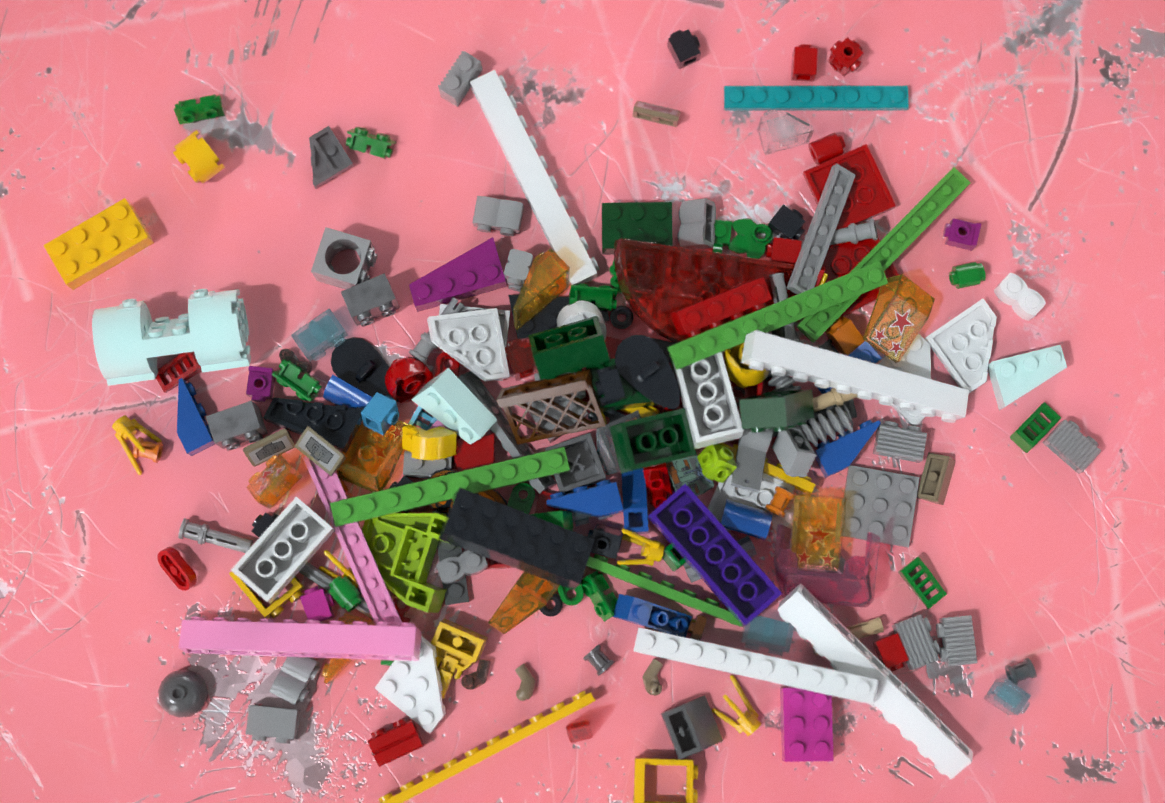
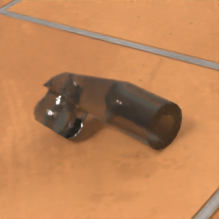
M287 348L280 351L279 358L281 362L282 360H290L302 369L301 373L311 372V362L300 361L294 352Z
M479 659L477 671L462 677V686L468 690H474L485 684L491 662Z

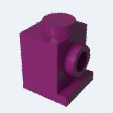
M953 218L950 223H946L943 231V237H946L945 245L972 251L977 246L981 223L975 224ZM958 229L964 230L966 235H960Z
M249 366L246 395L252 397L251 401L265 402L266 399H273L275 377L272 373L275 370L273 368ZM258 380L263 381V386L260 388L255 386Z

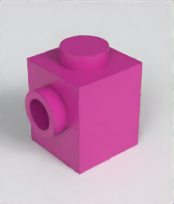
M318 586L304 591L305 595L301 596L300 599L308 620L322 622L335 617L332 606H335V603L329 592L326 593L325 589L319 590Z

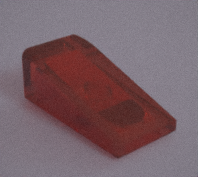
M588 720L566 726L571 743L593 737L590 721Z

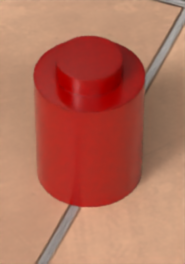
M835 132L808 143L810 154L817 165L843 154V149L846 147L842 136H837Z

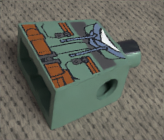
M697 456L667 462L670 482L674 492L686 484L699 497L714 487L713 480H709L703 475Z

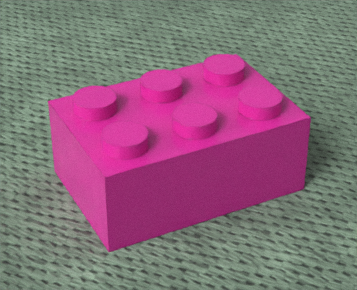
M780 688L782 761H834L832 696L799 688Z

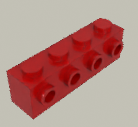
M760 277L673 311L670 315L678 335L687 334L688 337H692L702 333L701 328L707 325L711 329L722 325V319L727 317L733 320L744 316V310L752 308V311L761 309L766 306L765 302L772 298L764 277Z

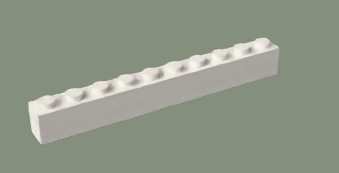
M493 70L470 81L471 89L570 286L585 284L596 279L599 266L594 257H589L586 251L589 249L584 237H579L576 231L579 227L573 216L569 218L566 209H568L567 202L563 196H558L555 190L558 188V185L553 175L548 176L545 170L548 168V165L543 155L538 156L535 150L538 148L537 143L532 135L528 136L525 130L528 126L524 117L517 115L515 108H518L516 101L512 95H507L505 91L507 84L503 76H498L496 71Z
M757 330L747 334L745 337L741 363L748 364L751 369L770 370L771 374L776 376H792L793 380L797 382H814L815 386L819 388H836V392L841 394L854 393L860 399L879 400V404L886 406L898 405L903 411L916 410L925 417L938 416L941 417L942 421L948 423H955L956 420L966 417L969 390Z
M801 583L780 601L777 609L780 617L785 622H790L796 628L801 638L807 639L812 643L814 650L820 656H825L831 662V666L835 671L879 681L875 703L871 706L877 707L888 723L894 724L900 729L901 735L907 741L911 740L917 746L919 753L934 763L939 773L942 775L946 774L952 779L972 762L973 751Z
M638 628L633 650L645 655L871 705L875 703L879 683L878 680L644 628Z

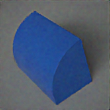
M333 374L323 394V398L330 403L345 405L348 408H365L373 398Z
M727 499L720 523L726 529L765 540L769 532L773 513Z

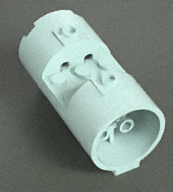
M208 289L193 291L194 294H191L188 299V313L181 314L176 319H169L167 316L155 319V322L152 321L150 311L144 301H137L136 299L124 300L119 306L95 309L92 318L94 349L98 366L103 377L107 380V385L153 380L158 374L157 357L194 352L197 362L201 366L202 373L249 366L252 359L250 345H246V342H248V335L250 334L243 298L238 299L237 297L240 295V290L235 289L221 292L208 291Z

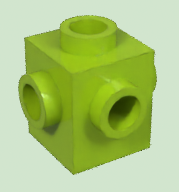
M721 444L706 446L697 456L702 473L709 480L724 483L737 468L733 453L728 447Z

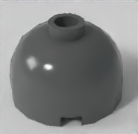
M176 670L168 674L161 682L158 690V700L162 708L168 714L178 718L191 717L199 713L208 697V689L204 679L196 672L190 670Z

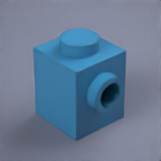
M377 392L361 412L364 426L384 436L390 426L395 425L398 421L399 411L397 402L391 396H384Z

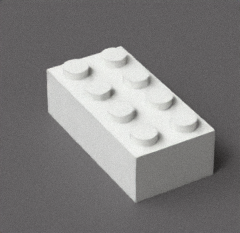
M722 352L676 370L670 357L695 449L741 438L744 431Z
M295 497L235 564L231 571L271 604L335 530L298 497Z

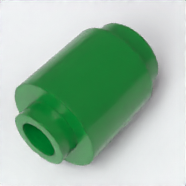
M971 262L953 266L952 272H949L950 283L952 286L955 285L957 289L979 285L986 279L982 263Z
M338 576L329 584L331 587L328 591L342 609L351 612L362 603L363 599L360 591L347 576L343 578Z

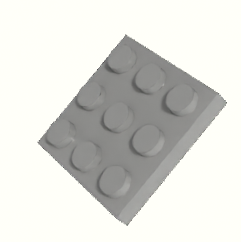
M850 465L847 470L837 536L908 548L920 477Z

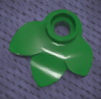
M739 219L732 222V227L738 235L730 242L729 250L737 254L746 253L749 261L761 258L765 252V246L772 241L773 232L771 228L765 224L757 225L751 219ZM764 234L765 238L759 239L757 235Z

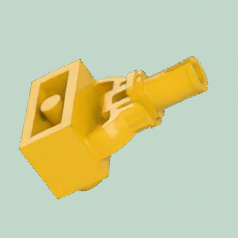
M448 619L440 621L431 642L436 647L437 670L439 669L442 699L445 698L452 678L460 679L462 672L468 669L473 662L476 663L480 659L489 638Z

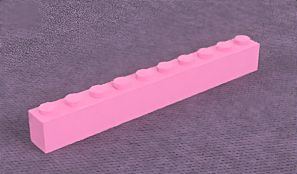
M191 617V620H182L179 649L187 654L419 661L422 632L412 623H400V626H391L387 622H377L376 626L361 621H355L353 625H344V622L330 621L329 624H321L320 621L316 620L298 623L296 620L285 619L283 623H274L272 619H260V622H251V619L237 618V621H228L227 618L215 617L214 621H206L203 617Z

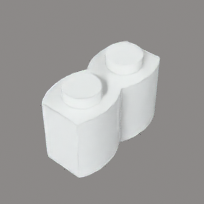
M1009 273L994 289V293L1000 301L1011 305L1014 312L1020 318L1027 321L1035 317L1046 304L1044 298L1037 291L1028 288L1025 281L1013 273Z

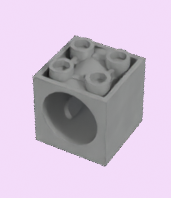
M325 227L311 272L317 281L346 290L370 280L368 272L370 266H375L377 254L371 240ZM342 250H356L361 259L359 266L348 274L335 273L331 265L334 256Z

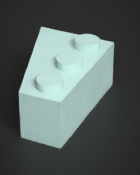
M1061 345L992 361L988 364V373L999 411L1067 368Z
M449 368L430 380L411 399L450 430L456 432L458 436L469 444L479 440L497 421L493 414Z

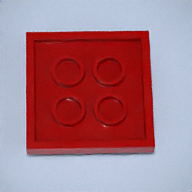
M867 144L803 171V176L817 205L833 165L839 164L855 174L835 230L848 228V225L851 223L857 225L896 207Z
M873 238L858 241V244L849 241L830 245L822 265L826 267L824 274H828L825 283L849 274L880 242L879 238L878 240H873ZM893 263L884 271L888 283L861 294L841 316L845 317L904 286Z

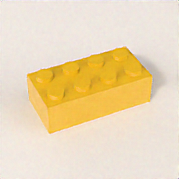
M124 198L43 246L65 284L72 290H75L154 244L133 206Z

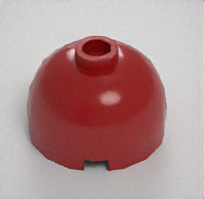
M415 357L399 358L391 363L386 372V389L394 400L398 399L400 403L409 402L433 379V374L426 364Z

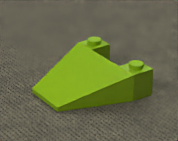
M393 513L365 520L362 532L386 587L406 605L427 613L440 612L446 589L426 581L447 514Z

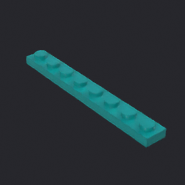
M724 86V111H907L909 108L908 86Z

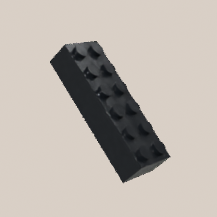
M460 487L453 496L438 538L571 590H574L581 583L594 543L592 538Z

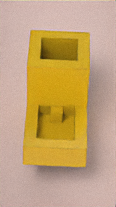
M410 424L405 425L402 431V449L412 452V458L420 460L448 458L456 455V432L441 426L424 430Z

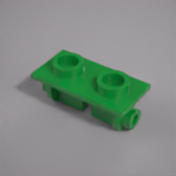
M216 94L200 97V103L198 104L196 99L179 101L178 104H175L174 108L180 125L225 116L221 96H216Z
M355 127V129L347 131V134L352 135V137H348L346 140V146H349V149L366 153L367 146L370 145V155L386 159V157L391 158L393 149H390L389 146L396 143V141L390 139L391 136L383 133L373 135L368 133V129L362 127Z
M587 284L571 285L569 305L576 303V301H595V305L599 310L611 311V309H616L617 300L615 298L618 289L606 285L599 287H589Z
M282 360L279 364L280 369L272 373L280 385L291 388L304 401L311 402L318 397L317 394L322 389L320 381L307 372L302 379L298 376L302 369L290 360Z
M595 571L583 578L581 584L584 594L594 604L596 614L605 622L614 616L617 598L613 592L605 596L604 591L610 587L602 573L599 574L598 571Z

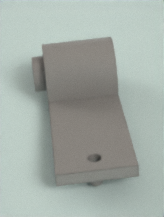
M751 428L743 429L744 432L742 437L739 438L735 459L737 468L733 471L731 486L759 493L766 452L771 442L773 429H766L764 432L752 433Z

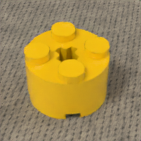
M196 130L174 146L176 150L173 154L182 165L187 163L190 167V170L187 172L196 183L201 181L204 184L223 170L225 166L223 164L218 166L217 162L220 159L202 137L200 139L197 138L200 133Z
M744 343L725 350L723 357L729 379L740 388L761 383L766 379L770 371L766 369L754 370L749 368L748 364L741 363Z

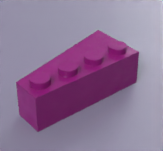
M494 238L488 239L409 284L417 312L440 306V304H448L452 298L462 300L507 287Z

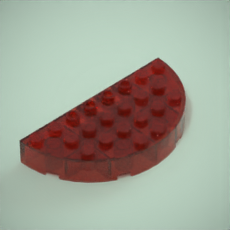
M618 239L614 242L616 275L626 301L644 324L672 342L679 343L692 337H688L687 334L678 335L670 315L671 312L755 278L764 277L772 299L765 302V307L774 304L769 275L784 273L788 298L795 295L794 292L787 289L795 264L628 239ZM752 308L744 310V316L756 311H752ZM730 317L722 319V325L729 323L733 320H731ZM709 325L701 328L702 333L711 330Z

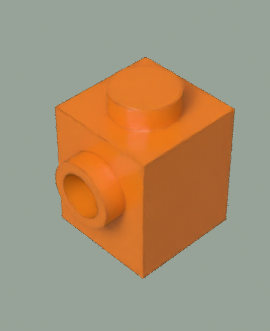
M840 316L825 331V334L832 340V344L837 351L847 356L865 342L853 322L843 316Z

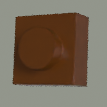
M698 615L696 620L691 619L687 631L691 633L690 639L701 640L708 618Z

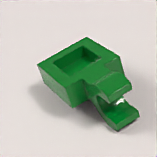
M715 220V241L711 260L721 261L723 246L730 245L732 221Z

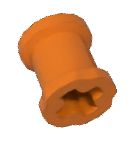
M139 437L137 440L144 447L145 452L142 453L134 446V458L144 457L152 459L154 463H158L162 456L163 443L158 442L156 444L144 441V438Z
M776 486V493L770 504H766L765 508L784 518V511L790 500H793L795 496L789 491Z

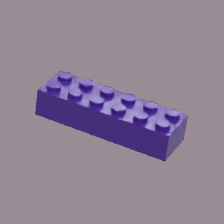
M686 484L648 516L649 520L743 627L782 594Z

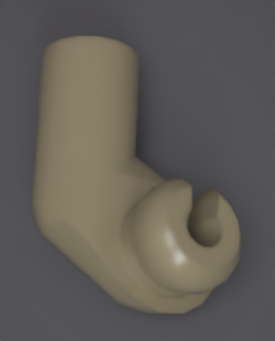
M656 659L652 660L642 676L645 690L654 696L662 692V686L659 683L657 674L663 664Z
M522 664L515 669V672L521 679L520 689L516 691V696L520 701H525L532 697L536 681L526 665Z

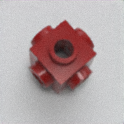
M847 37L843 42L839 40L831 47L828 62L843 77L850 71L852 73L861 66V59L864 53L858 42L851 41Z

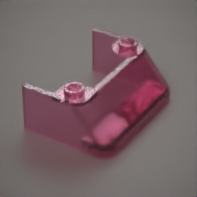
M782 524L777 525L774 567L778 589L781 591L783 598L801 583L821 604L865 608L873 602L880 537L878 535L867 532L865 556L850 557L845 563L844 574L798 570V557L790 550L792 529Z

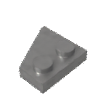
M329 126L309 137L313 185L316 189L354 166Z

